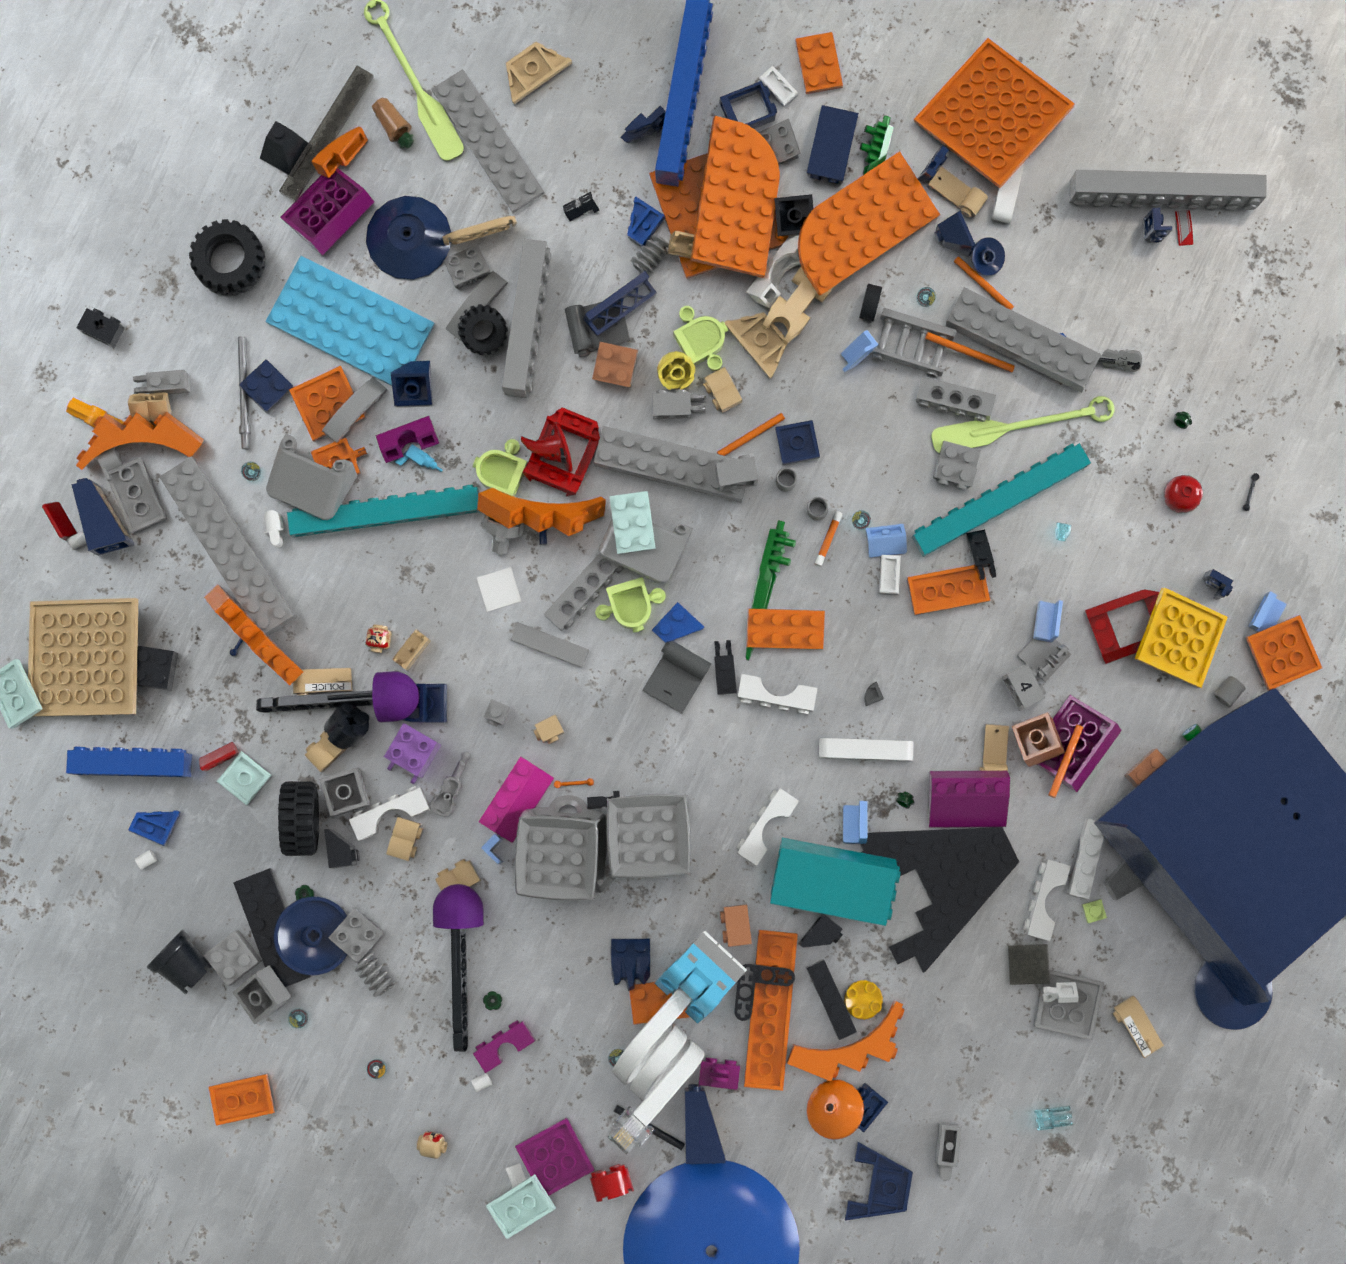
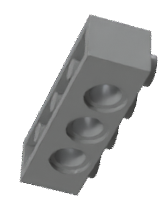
M922 376L916 402L919 403V406L925 408L933 406L937 407V410L941 412L953 411L958 416L967 417L969 415L973 416L977 421L985 422V420H990L996 395ZM934 392H939L942 397L936 400L931 395ZM956 396L960 399V403L953 404L950 398ZM971 401H976L979 407L972 409L968 404Z

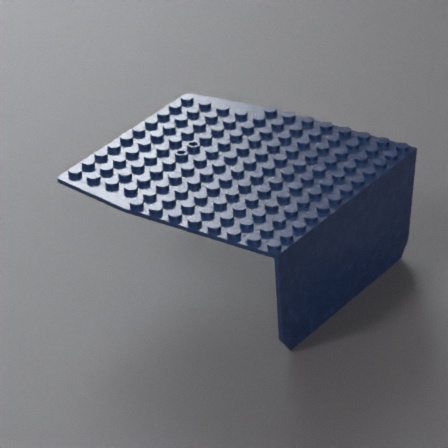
M1275 688L1268 690L1206 726L1094 822L1243 1006L1268 1002L1270 996L1266 986L1346 916V773ZM1282 798L1285 799L1284 805L1281 803ZM1294 813L1298 815L1296 820L1293 818Z

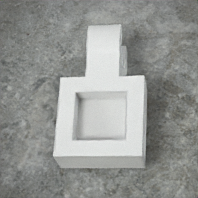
M1076 982L1056 983V987H1043L1044 1002H1052L1057 998L1058 1003L1078 1002L1079 996Z

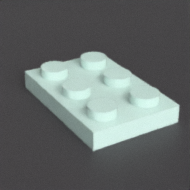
M648 491L609 496L617 554L656 549Z
M14 659L0 669V711L8 728L14 729L43 709L18 659Z
M535 1174L486 1205L506 1239L556 1208Z

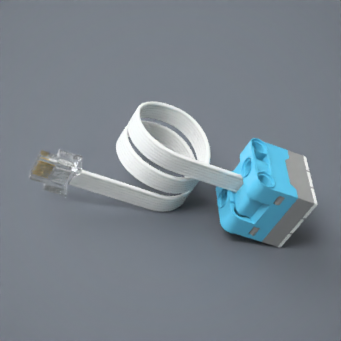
M706 931L654 983L666 995L672 993V996L631 1041L613 1068L612 1073L624 1085L629 1084L633 1080L630 1090L643 1101L635 1111L631 1106L627 1107L613 1123L615 1129L608 1136L625 1154H628L634 1146L640 1147L655 1129L652 1126H648L649 1123L693 1074L704 1058V1051L692 1040H687V1035L673 1022L687 1007L685 1013L698 1024L715 1009L726 993L747 971Z

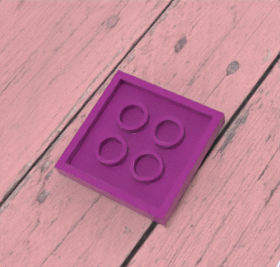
M567 1117L515 1146L530 1176L536 1175L548 1196L595 1170Z

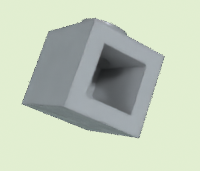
M491 699L484 718L488 719L486 723L496 727L498 724L504 725L510 707Z

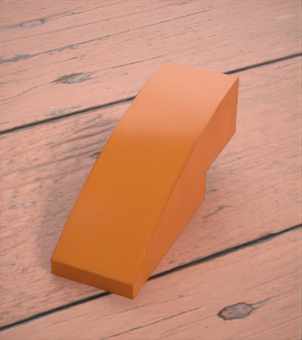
M356 127L338 137L316 155L311 162L318 174L330 178L340 165L346 167L368 141L362 127Z

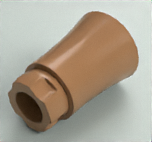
M382 97L372 105L375 116L382 124L391 142L398 141L405 132H410L412 126L401 116L387 98Z

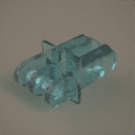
M1071 1106L1034 1110V1113H1037V1119H1035L1038 1122L1037 1130L1073 1125V1121L1054 1123V1121L1072 1118V1113L1053 1115L1056 1112L1069 1111ZM1042 1112H1047L1048 1117H1043ZM1049 1120V1126H1044V1121Z

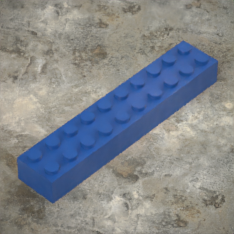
M686 0L655 167L656 183L678 187L679 181H683L684 163H686L688 155L687 145H690V130L693 128L694 110H696L697 92L699 93L701 83L700 75H702L704 67L703 58L706 57V42L709 40V26L713 18V3H710V0Z

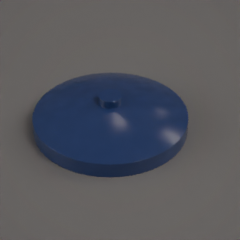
M322 897L302 898L287 906L276 921L273 935L274 946L281 961L293 971L304 975H320L338 967L344 961L347 954L332 942L329 937L347 917L345 911L333 901Z
M1205 961L1195 976L1193 992L1197 1007L1207 1020L1225 1029L1239 1030L1256 1024L1265 1016L1272 1002L1273 986L1272 981L1266 986L1270 996L1268 1002L1243 1006L1208 962Z

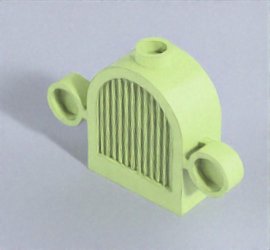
M690 306L682 307L679 311V317L683 322H687V324L673 331L674 338L682 352L691 358L695 366L707 360L708 368L712 371H718L722 367V358L716 354L720 352L724 345L725 333L728 331L727 326L723 321L719 322L717 319L709 316H702L694 320L693 308Z
M510 439L505 443L506 452L500 450L487 451L480 458H475L473 468H476L477 476L483 486L488 489L495 488L515 497L524 476L523 470L528 462L513 456L519 453L520 445L517 440Z
M643 577L607 587L606 591L611 606L599 605L596 608L595 614L599 620L604 621L613 613L616 621L621 626L632 629L633 633L644 630L643 626L651 616L650 602L661 604L665 601L666 594L660 588L652 590L651 594H648Z

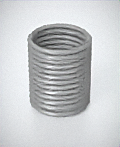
M789 467L780 469L775 481L778 489L787 492L795 487L797 482L796 472ZM783 473H788L794 478V483L784 486L779 482L778 477Z
M814 497L808 502L807 513L809 517L813 520H822L826 517L828 503L824 498ZM821 502L825 505L826 510L821 515H814L809 510L811 504Z
M1229 676L1219 690L1215 692L1214 696L1225 706L1231 707L1242 692L1245 691L1246 687L1235 677Z

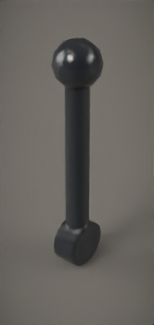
M1257 473L1251 476L1252 483L1246 504L1243 505L1244 511L1250 510L1249 504L1255 483L1259 479Z

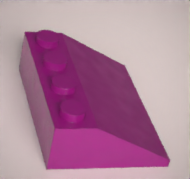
M337 168L330 178L321 175L280 218L311 247L323 255L374 203V200L363 187Z
M1070 695L1054 716L1053 721L1065 752L1076 725L1083 727L1062 780L1064 785L1078 792L1122 730L1115 721ZM1064 754L1036 765L1055 778Z
M930 771L929 827H1006L1010 798V776L1008 771Z

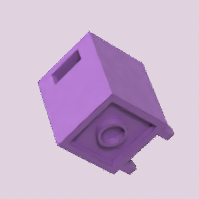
M403 723L384 755L386 759L391 761L387 769L391 771L395 764L414 774L410 783L415 784L418 777L423 778L439 751L441 744Z

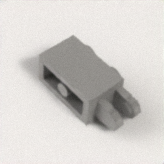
M684 389L675 390V393H667V390H657L656 393H652L653 419L691 418V412L706 411V407L703 405L691 406V401L705 400L706 395L690 394V392H686Z
M939 1123L935 1163L939 1165L938 1173L940 1179L947 1181L951 1179L952 1168L958 1165L962 1127L954 1124Z

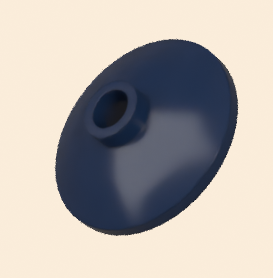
M986 237L976 243L971 253V260L975 270L986 276L994 275L1001 270L1005 261V251L998 240Z

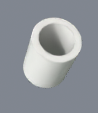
M83 531L67 538L73 550L87 544Z
M150 849L136 857L135 861L142 870L156 862L157 858Z
M488 1072L471 1080L476 1092L493 1085Z

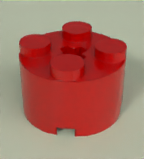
M624 1164L610 1166V1171L598 1170L591 1173L590 1181L596 1202L603 1201L602 1198L605 1197L609 1200L628 1194L629 1191H634L628 1167H625Z

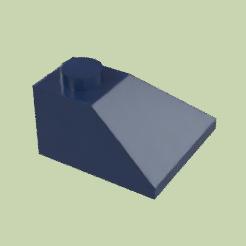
M961 211L956 212L939 223L935 229L936 240L938 243L941 242L943 247L965 256L971 255L976 244Z
M411 361L391 372L394 406L432 405L430 361Z

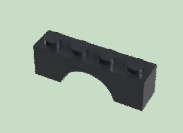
M822 959L805 967L837 1038L841 1040L856 1033V1028L825 960Z

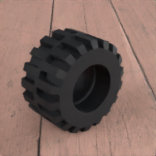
M478 304V307L471 306L469 311L466 309L464 311L465 315L460 316V323H458V335L468 350L470 349L471 352L478 353L479 355H484V353L490 355L491 351L497 352L498 347L504 345L503 340L507 339L506 332H508V328L503 316L494 307L491 308L489 305L483 306ZM481 320H489L493 324L492 333L485 339L474 338L472 335L474 325Z

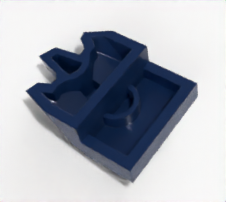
M659 106L647 118L640 113L624 129L626 132L620 138L626 143H630L642 137L651 136L655 132L659 133L663 129L665 110Z
M416 684L419 692L418 705L411 715L403 720L415 723L447 722V684Z
M611 939V975L614 986L620 984L621 980H624L628 991L635 988L636 980H640L642 984L647 982L650 977V939Z

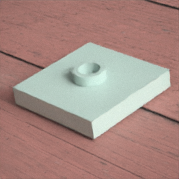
M241 751L217 782L248 806L272 775Z

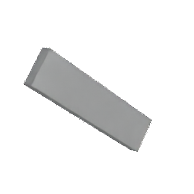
M517 622L511 641L581 668L589 652V649Z

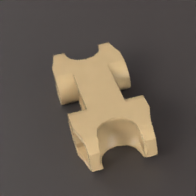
M800 267L792 279V282L798 286L788 301L781 296L777 298L761 326L766 330L775 322L783 323L787 327V334L783 340L785 345H788L791 340L798 336L809 322L810 317L804 312L813 299L816 298L823 303L832 290L831 288L819 296L802 267Z

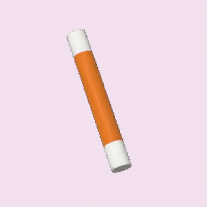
M835 512L814 564L822 566L843 513Z

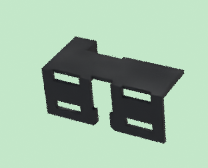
M591 192L579 197L581 206L577 208L576 200L563 205L564 213L569 221L584 215V213L593 210L594 213L600 211L593 200Z
M613 791V796L587 797V809H601L604 806L607 808L606 799L620 797V791Z

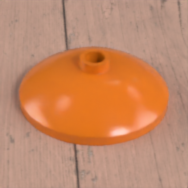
M842 1080L823 1082L814 1089L807 1103V1117L811 1127L819 1135L833 1140L843 1139L854 1133L859 1127L864 1114V1104L860 1093L853 1085ZM832 1104L833 1110L829 1111L828 1108Z

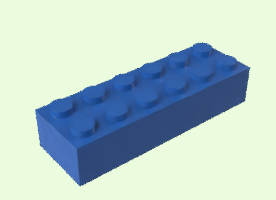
M76 746L73 750H67L66 773L95 776L191 777L192 754L186 753L187 750L171 749V752H167V749L151 748V752H148V749L132 748V751H129V749L122 747H112V751H110V748L93 747V751H91L90 748Z

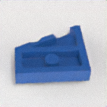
M635 197L633 212H631L630 217L631 223L628 227V238L640 246H645L646 241L651 238L664 221L665 215L638 197Z
M677 602L652 631L666 643L701 631L705 627Z
M180 811L137 812L128 831L165 846L179 818Z

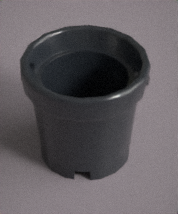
M182 929L147 965V968L153 973H159L184 994H187L188 991L185 987L193 988L207 973L204 967L207 966L210 969L212 966L190 942L189 935Z

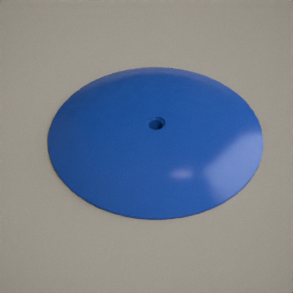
M727 1160L726 1163L714 1164L684 1163L657 1177L643 1191L634 1204L624 1233V1264L799 1263L800 1247L797 1226L793 1214L781 1193L758 1172ZM710 1245L717 1248V1252L713 1255H709L706 1252V1248Z

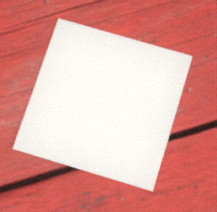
M511 567L477 577L487 612L521 602Z

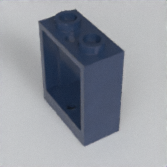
M762 81L721 96L719 104L725 118L738 121L731 103L759 93L767 115L745 124L755 129L775 121L777 108L774 102L771 103L769 100L770 92L768 87L764 86Z

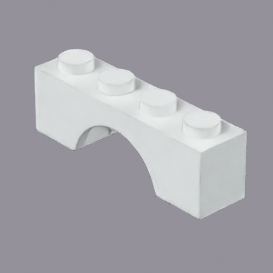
M789 235L766 265L765 276L763 278L757 277L746 291L756 303L771 308L781 295L779 283L783 275L792 267L800 265L798 254L799 235Z
M742 674L737 698H740L742 703L752 704V701L760 702L759 706L771 707L772 704L779 706L778 709L790 711V708L798 709L797 713L808 715L809 712L814 711L818 688L798 685L789 695L775 696L764 688L761 677Z
M411 787L405 790L406 794L400 797L398 794L389 797V802L381 805V802L370 806L371 810L365 813L361 810L352 814L353 818L349 819L357 840L362 841L378 834L381 818L391 810H403L411 817L431 810L422 788Z
M781 788L778 791L774 790L768 798L771 802L767 808L763 806L757 815L760 819L757 823L752 822L747 830L750 834L746 840L742 838L736 847L739 849L737 854L755 866L758 865L767 851L762 840V831L765 824L775 817L788 818L799 800Z
M1084 819L1078 858L1070 876L1067 895L1083 899H1089L1104 838V835L1094 824L1095 820Z
M1048 859L1041 863L1039 868L1041 877L1034 886L1035 899L1031 900L1028 911H1031L1029 919L1026 918L1023 930H1026V935L1046 941L1051 940L1055 922L1048 916L1045 910V899L1053 888L1066 885L1071 866Z

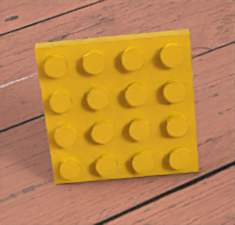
M1161 588L1135 660L1192 686L1202 688L1228 617L1167 588Z

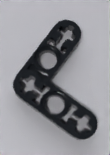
M755 964L742 965L745 968L750 967V971H753V975H749L748 981L753 982L752 985L747 983L740 984V980L745 981L744 974L737 981L734 1008L736 1018L746 1021L751 1017L755 983L790 986L795 981V974L791 969ZM765 969L771 970L773 975L768 981L763 980L761 977V973ZM775 970H779V975H784L785 972H788L792 979L784 983V979L778 978V982H774L776 977ZM742 987L750 988L751 994L749 997L743 998L740 996V989ZM739 999L750 1001V1005L746 1004L745 1006L749 1013L745 1014L744 1017L737 1013L742 1008V1003L738 1004Z

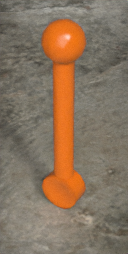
M589 778L585 781H555L554 787L560 788L561 786L583 784L592 786L594 780Z

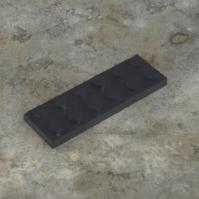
M271 868L233 882L264 966L270 965L284 987L310 978L311 975L300 974L287 967L276 952L273 938L274 928L278 917L285 909V905Z

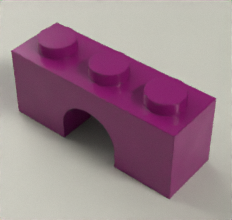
M430 416L375 435L386 463L404 457L402 450L408 443H418L421 450L439 444Z
M516 1020L508 1025L509 1030L505 1033L499 1031L491 1036L493 1039L491 1042L486 1044L484 1041L475 1047L477 1051L473 1055L485 1073L503 1062L499 1055L501 1044L511 1043L519 1052L536 1041L524 1020L522 1022Z

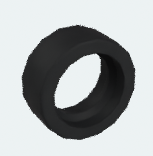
M868 283L859 318L874 321L882 292L881 286Z

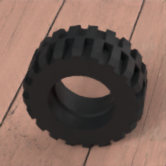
M222 219V223H218L216 220L211 222L212 226L207 227L205 225L202 227L203 232L201 234L197 232L194 236L196 242H191L190 245L192 252H189V258L191 260V268L195 272L194 274L206 288H209L214 293L219 292L225 296L231 293L234 296L238 295L240 290L243 293L248 291L247 287L249 285L254 286L257 283L255 279L257 277L261 278L263 274L261 269L265 268V261L263 260L265 252L257 236L245 224L241 225L239 221L235 220L229 222L228 219ZM232 242L239 244L243 248L244 259L241 265L234 271L220 273L212 268V254L220 245Z
M288 781L281 784L278 804V831L281 853L285 856H312L317 851L319 802L317 787L312 781Z

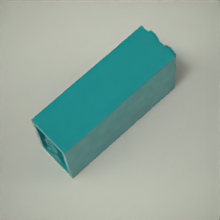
M782 837L771 889L770 904L886 926L887 920H891L892 917L891 901L895 902L897 893L895 883H899L900 866H897L896 859Z

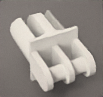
M269 510L264 514V534L270 536V541L275 547L280 548L283 545L282 533H286L283 519L278 512Z

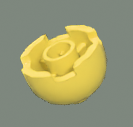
M674 351L667 353L661 358L657 366V373L660 382L667 389H684L693 382L696 368L688 355L683 352Z

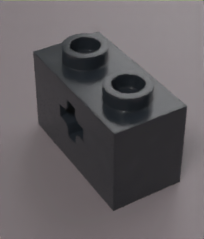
M86 308L76 328L81 333L115 348L125 329L120 324L121 321L112 316L110 318L104 317V313L96 308L93 311Z

